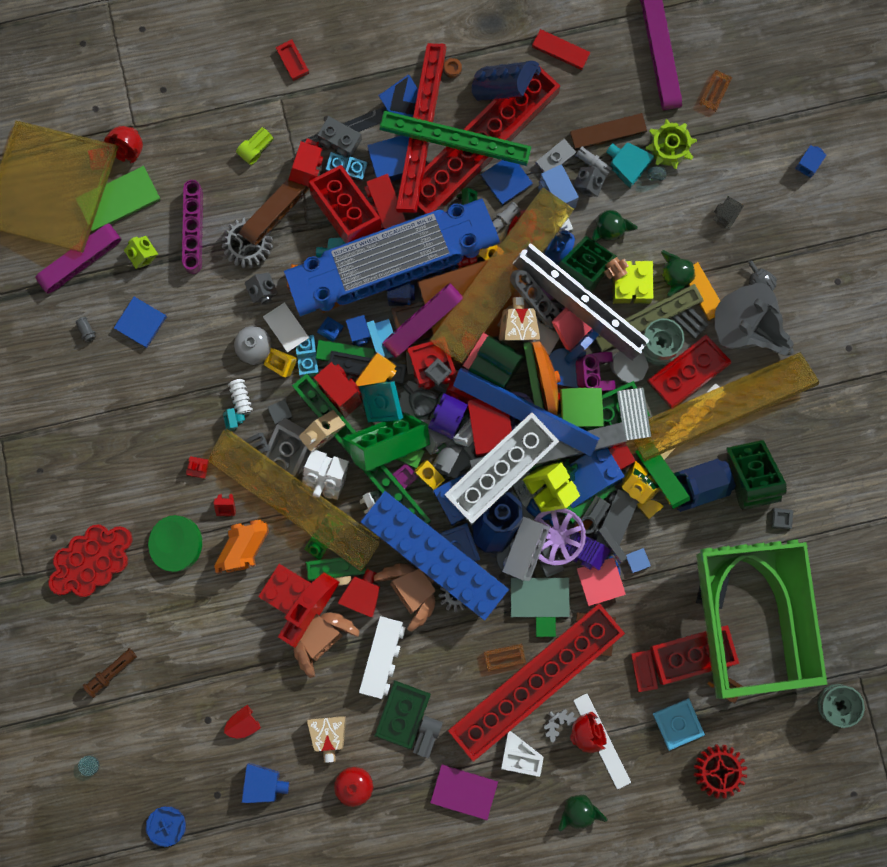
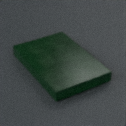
M394 680L374 737L411 750L431 693Z

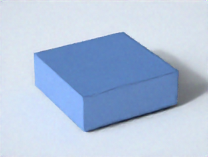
M644 548L626 555L632 573L651 566Z

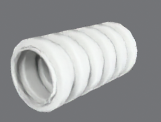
M233 380L229 382L228 387H231L229 391L232 393L231 398L234 399L233 404L236 405L234 406L235 410H237L236 414H250L253 409L250 408L251 402H248L250 398L247 396L248 391H245V380Z

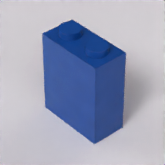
M398 136L367 145L376 178L388 174L391 182L402 179L409 137Z

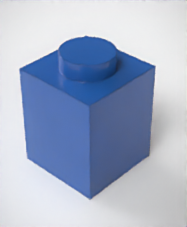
M810 145L795 169L811 178L826 157V154L823 153L821 148Z
M361 315L346 320L353 345L363 346L368 344L371 337L365 316Z

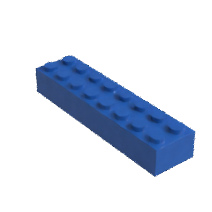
M384 491L360 522L483 620H486L509 590L386 491Z

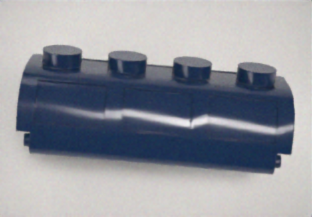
M536 61L484 66L475 73V79L472 83V94L477 101L521 97L524 95L534 74H540L541 68L539 63Z

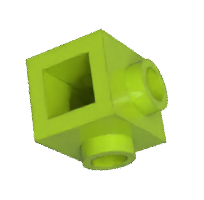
M147 236L133 237L128 241V246L124 249V252L135 268L150 265L158 255Z

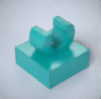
M234 408L227 409L223 413L226 432L234 431L238 427L237 424L245 421L244 413L235 414Z

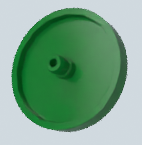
M171 515L161 519L153 527L149 536L148 548L150 556L158 567L166 571L180 572L190 568L197 561L202 550V535L198 526L191 519L184 516Z

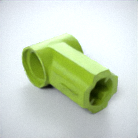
M262 127L248 141L242 142L237 148L236 153L249 165H252L259 159L261 152L274 138Z

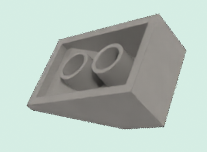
M286 418L279 422L268 443L270 451L263 454L256 473L289 491L311 453L299 438V435L305 429Z

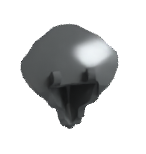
M764 283L743 286L726 295L720 301L715 310V330L719 342L724 348L742 349L758 346L769 348L785 356H790L794 353V343L783 329V319L779 311L778 301L769 286Z

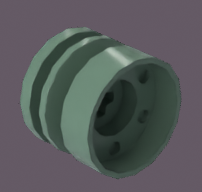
M667 318L651 322L643 333L649 339V342L644 346L642 352H644L646 360L650 364L660 366L670 363L684 344V332L680 325Z
M832 684L824 688L817 702L818 711L822 718L830 724L841 728L852 727L857 724L865 711L864 700L861 694L854 688L842 684ZM836 701H841L843 708L837 709Z

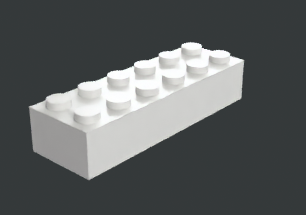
M530 413L444 495L473 523L547 454L559 440L533 413Z

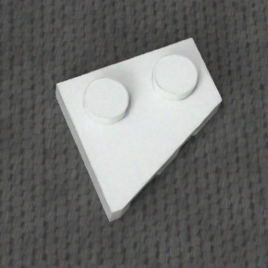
M509 731L501 769L540 777L544 757L513 732Z

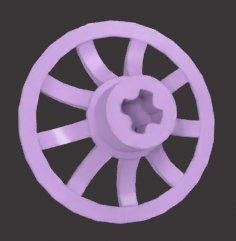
M566 508L541 512L534 520L548 525L542 517L551 513L554 526H550L546 537L547 542L544 543L542 548L543 551L547 547L552 546L549 559L541 554L538 559L550 565H564L573 561L579 556L585 545L586 531L583 522L574 512ZM557 512L567 514L562 525L558 523ZM573 517L579 526L567 530V525ZM581 531L580 543L571 540L570 535ZM567 544L578 547L571 556L567 552ZM558 548H561L565 559L554 561Z

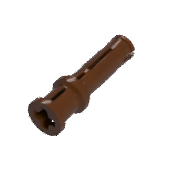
M128 648L126 652L103 672H97L89 683H84L82 685L92 698H95L102 688L109 686V681L137 658V655L131 648Z

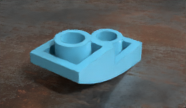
M331 152L325 171L327 172L342 165L351 179L363 180L368 162L351 156L349 158Z
M309 335L307 340L296 346L300 378L305 374L311 377L319 373L318 362L315 360L316 347L314 335Z

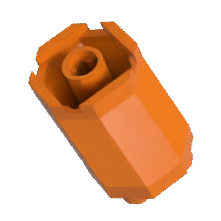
M261 520L250 521V525L247 526L242 524L231 525V530L228 531L229 539L214 565L215 572L221 574L222 571L226 570V573L248 569L249 564L252 567L256 566L255 557L269 533L268 524Z

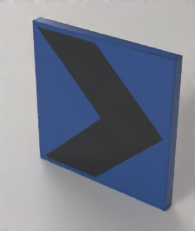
M408 74L378 96L388 112L409 117L414 116L418 88Z

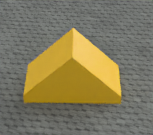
M271 348L263 365L282 377H288L293 372L297 357Z

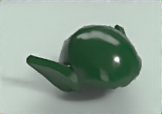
M606 210L597 216L592 241L595 242L600 239L606 241L616 240L622 237L625 232L637 230L638 226L622 218L621 214L617 211Z
M663 250L661 254L667 262L663 267V277L666 284L670 286L667 296L671 297L695 279V269L690 260L681 259Z
M575 795L569 797L565 803V810L562 814L558 830L561 832L569 825L575 829H584L591 826L595 820L607 822V817L592 804L586 795Z

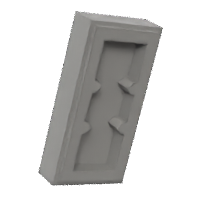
M563 139L538 159L535 164L544 173L558 165L565 164L576 155V151Z

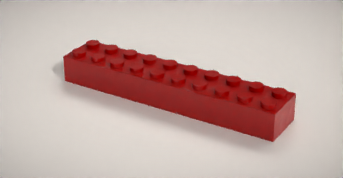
M541 68L540 74H534L523 96L511 97L509 99H494L464 130L512 141L559 94L560 85ZM446 146L424 168L417 211L421 215H425L436 210H442L494 158Z
M600 603L596 604L450 727L448 732L474 762L625 633Z

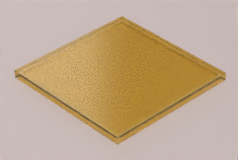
M16 120L0 165V231L83 253L119 147L115 144Z

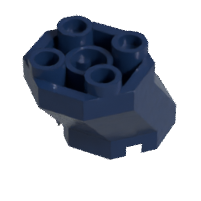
M717 458L674 473L690 497V500L678 506L677 510L680 512L730 496L736 485L729 464Z
M505 492L475 521L473 525L474 543L481 550L492 554L503 552L512 542L513 536L523 521L521 501L510 492Z

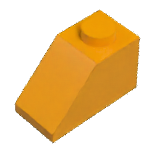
M376 352L355 383L358 386L382 383L387 379L391 380L396 373V365L379 352Z

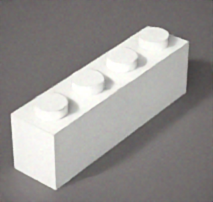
M380 616L359 693L383 699L384 695H388L390 684H387L388 677L393 676L395 665H392L394 657L398 658L401 647L397 645L399 638L403 639L406 628L402 626L403 622Z

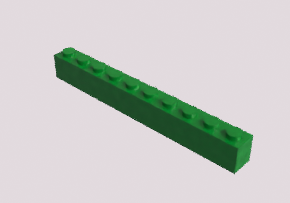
M305 374L292 387L318 418L332 410L336 412L345 423V426L334 437L349 454L342 438L356 433V431L309 375ZM384 464L375 467L372 471H365L361 468L382 494L386 491L426 524L429 525L431 523L428 516Z

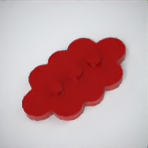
M98 524L90 526L84 536L73 537L69 542L68 548L58 550L53 557V565L56 571L48 580L50 590L57 595H66L73 592L79 597H88L95 592L97 586L109 584L113 574L124 571L128 565V557L125 551L131 546L133 541L131 532L122 526L108 530L105 526Z

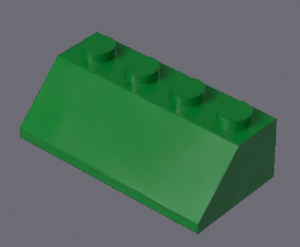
M405 412L400 420L383 421L343 437L342 441L355 465L365 471H372L375 467L389 464L392 460L405 457L411 452L420 451L423 447L430 445L428 424Z

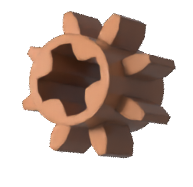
M616 257L605 265L607 270L604 273L608 279L614 278L617 281L628 273L626 268L629 265L625 259L619 260Z

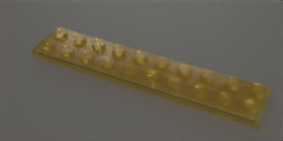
M542 188L464 293L463 299L453 308L430 339V342L462 364L481 335L485 333L516 290L510 281V277L515 270L519 269L512 263L529 244H532L543 253L574 209L545 188Z
M799 352L680 404L674 409H669L648 418L651 437L632 440L643 460L647 461L819 385V380L802 353Z
M229 429L223 430L208 458L210 463L359 571L364 570L382 539L322 496L319 498L313 496L314 490Z

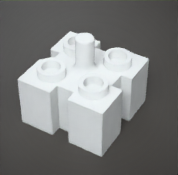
M317 450L311 451L304 466L301 488L313 492L315 498H319L323 492L326 498L338 500L346 480L349 461L335 456L334 458L327 457L326 453Z

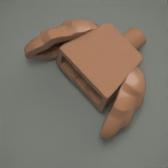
M401 563L383 568L381 572L374 575V581L377 582L393 580L390 585L410 614L418 608L407 630L412 632L419 626H423L435 608V597L433 595L435 589L432 586L435 581L425 575L420 569L416 570L412 565Z
M323 613L321 616L315 615L296 648L293 647L294 656L298 660L300 669L309 678L315 677L312 659L317 661L343 637L338 630L353 636H359L360 631L353 625L352 621L337 613Z

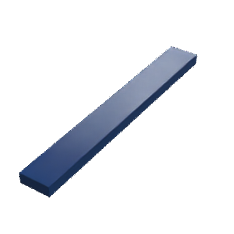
M460 368L454 387L520 421H523L530 413H533L559 441L590 457L594 453L600 439L599 437L464 368Z

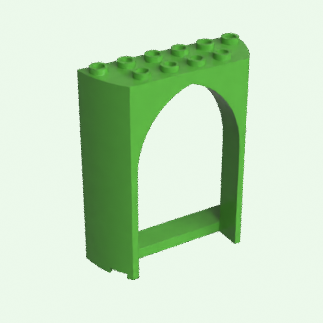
M797 539L786 541L787 544L782 545L781 541L767 544L725 546L716 549L705 548L700 549L701 553L696 554L716 698H730L827 684L807 542L799 543ZM740 560L756 568L767 580L774 593L779 613L788 681L729 688L719 617V597L727 574Z

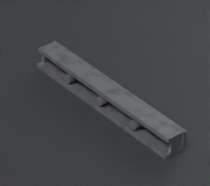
M529 244L525 250H522L512 263L519 270L527 271L541 288L631 361L642 352L644 346L649 342V339L532 244Z
M622 423L587 431L600 438L594 451L627 442ZM559 441L534 466L584 453ZM484 457L470 460L471 468Z

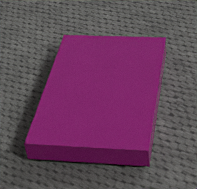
M442 764L430 803L488 820L498 781Z

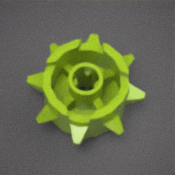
M666 119L664 125L659 130L652 128L649 130L653 141L650 145L646 146V150H651L656 159L655 164L657 166L660 164L673 166L674 169H677L678 164L684 159H693L689 149L691 144L697 142V139L691 138L689 131L686 129V123L679 126L678 123H670Z

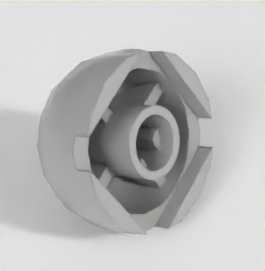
M255 326L245 327L239 331L234 341L235 353L239 359L251 365L264 362L270 353V349L273 347L268 333L262 328Z

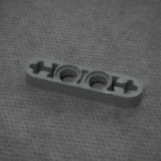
M515 270L510 277L514 288L527 304L535 309L536 315L544 325L554 328L551 323L553 320L550 316H555V319L560 314L558 309L527 271ZM519 275L522 276L521 280L523 281V283L518 282L520 280ZM531 287L535 290L532 298L528 296V290ZM544 301L545 309L540 311L539 304Z

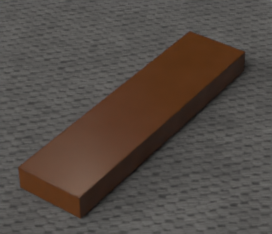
M640 113L570 131L574 150H579L582 146L587 148L646 133L647 128L643 114Z

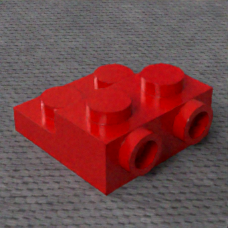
M445 337L407 349L418 388L423 387L426 390L435 386L434 382L424 371L438 358L452 371L442 384L453 381V378L456 376V370Z

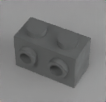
M328 116L318 133V140L323 147L335 149L338 155L352 157L362 140V135Z

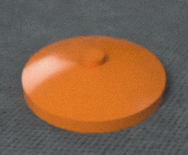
M532 342L545 409L557 416V383L561 382L559 372L554 371L550 357L541 342Z

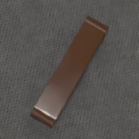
M287 179L243 225L239 234L256 246L306 194L309 187Z

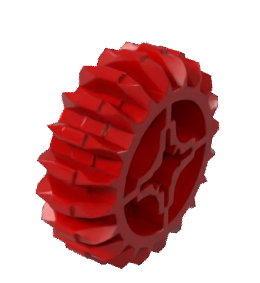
M715 744L714 751L708 746V754L701 751L700 753L704 758L697 757L696 760L701 762L700 766L694 765L695 769H699V772H695L694 776L700 777L696 784L704 783L700 789L705 791L708 788L707 795L711 796L714 792V798L717 799L720 793L724 799L727 798V792L730 796H734L733 789L740 792L741 790L737 785L744 786L745 783L741 781V777L747 778V775L742 773V771L747 770V767L741 766L745 759L737 760L740 753L736 752L733 754V747H730L727 751V746L724 744L721 750L719 745ZM721 755L729 757L733 761L734 766H725ZM715 757L714 766L705 770L709 760ZM720 765H721V768H722V769L728 770V771L722 772V773H721V777H719V776H720L719 774L712 773V772L718 771ZM735 773L733 781L726 786L727 777ZM706 776H715L720 788L713 787L708 782Z

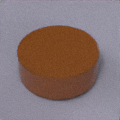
M455 58L446 60L443 65L444 74L449 78L458 77L462 72L461 62Z

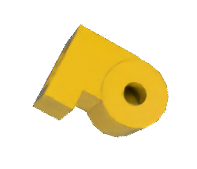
M424 460L414 470V473L432 490L438 488L445 481L428 460Z

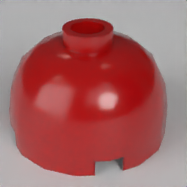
M115 127L104 138V145L107 142L109 153L122 162H125V159L130 160V163L136 162L143 149L142 139L137 130L132 127Z
M593 712L579 716L574 721L572 734H570L572 743L586 753L605 750L603 745L607 744L604 728L601 723L597 724L595 719L598 717Z
M356 766L341 771L336 777L334 784L338 800L350 807H357L366 803L372 796L374 788L370 774L363 768Z

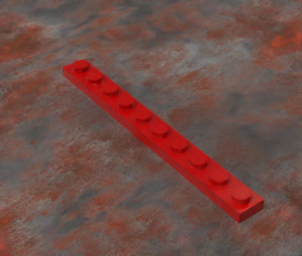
M427 43L413 118L433 122L446 54L445 44ZM409 137L396 207L398 212H417L429 142Z

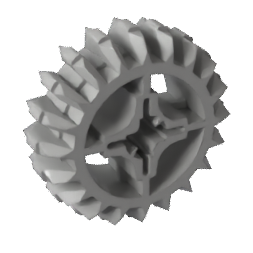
M242 218V223L235 220L236 225L229 224L230 231L225 230L224 233L227 236L222 237V241L225 242L222 244V248L226 249L224 251L225 256H229L228 260L230 262L234 261L236 266L241 263L242 268H245L247 263L250 268H253L254 262L259 266L260 259L264 262L266 261L264 254H271L267 250L273 248V245L269 243L273 241V238L269 236L271 232L262 239L261 246L258 244L254 246L252 243L245 246L244 242H248V240L242 237L239 232L246 223V219ZM233 240L240 244L238 254L233 250ZM250 251H255V252H256V253L253 254V255L246 256L247 253L250 252Z

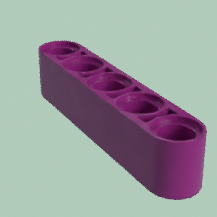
M188 180L183 187L182 264L188 273L197 274L202 268L203 190L196 180ZM191 188H198L196 193H189V190ZM191 206H197L196 211L189 212ZM191 224H197L196 229L188 230ZM191 242H196L197 245L195 248H188V245ZM191 260H196L194 267H188V263Z
M106 224L39 272L35 279L45 293L50 294L121 242V237L111 224Z
M451 283L447 284L388 336L382 345L395 358L398 357L463 299V296Z

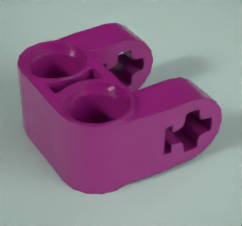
M613 352L587 354L576 360L578 388H602V392L616 389L615 381H601L599 367L601 363L613 362ZM586 359L589 361V368L585 364ZM587 379H590L591 386H588Z

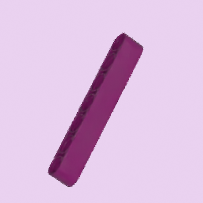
M640 0L661 108L663 111L681 108L682 97L663 1Z

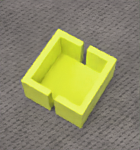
M626 261L629 265L626 268L628 273L617 281L612 278L613 304H630L632 296H635L634 303H651L653 300V261H635L634 265H632V261Z
M562 463L537 467L523 479L530 494H534L544 484L547 485L533 497L541 512L565 509L580 496L575 484L569 481L570 476Z

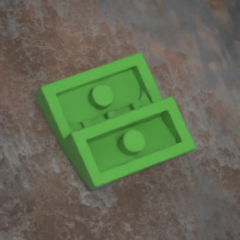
M602 388L560 389L562 419L579 428H600L604 426Z

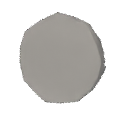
M619 351L613 356V362L610 363L612 372L620 381L627 384L632 381L635 383L643 380L649 368L644 352H641L631 361Z

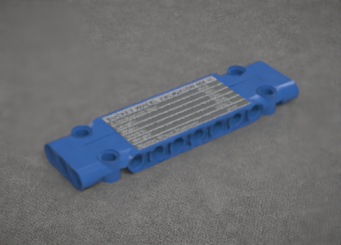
M481 198L465 205L453 204L446 212L436 210L329 249L322 253L320 258L308 257L304 264L284 270L297 311L301 317L317 311L316 309L318 308L322 311H329L334 307L335 302L340 305L349 304L450 267L462 261L463 255L467 258L476 257L480 249L500 244V240L485 203Z

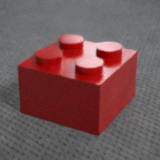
M278 564L258 597L287 615L296 600L311 583L283 565Z

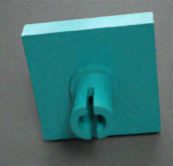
M395 381L359 386L368 422L396 421L403 418Z

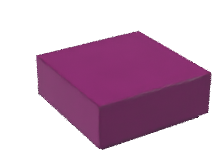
M406 463L392 474L404 489L419 478Z

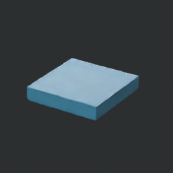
M689 698L652 713L668 750L705 735Z

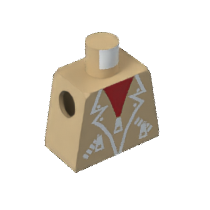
M513 297V309L503 310L499 341L540 340L535 309H524L523 297Z
M332 410L316 419L299 435V438L310 451H314L329 442L345 426V423ZM328 424L329 429H325L323 426Z
M346 716L308 719L307 723L314 751H323L324 762H335V750L343 749Z

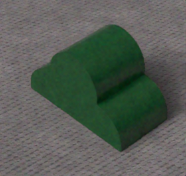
M585 236L560 261L558 266L593 293L605 275L604 271L607 270L605 265L617 256Z
M487 336L469 371L505 389L526 356L503 341H499L498 338Z
M764 440L726 448L729 467L736 485V497L742 510L782 501V495H786L787 492L786 482Z

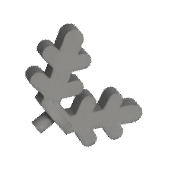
M563 709L560 713L553 714L552 711L548 713L551 718L544 725V729H549L545 736L550 737L551 742H555V736H559V732L555 730V728H559V724L554 723V721L559 718V723L564 724V720H566L567 725L571 726V722L574 723L577 719L573 717V712L566 715L567 710Z

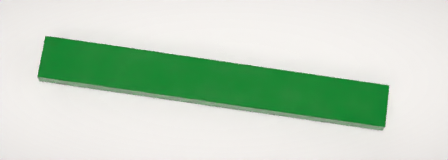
M384 111L379 129L527 166L531 152V146Z

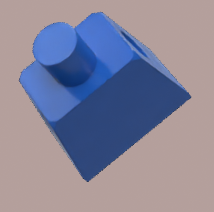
M249 763L246 768L242 803L273 802L276 800L277 793L288 794L290 782L279 781L280 772Z

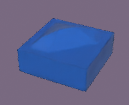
M327 317L317 333L334 342L344 326Z

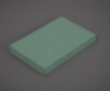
M511 578V617H570L569 578H531L530 581Z

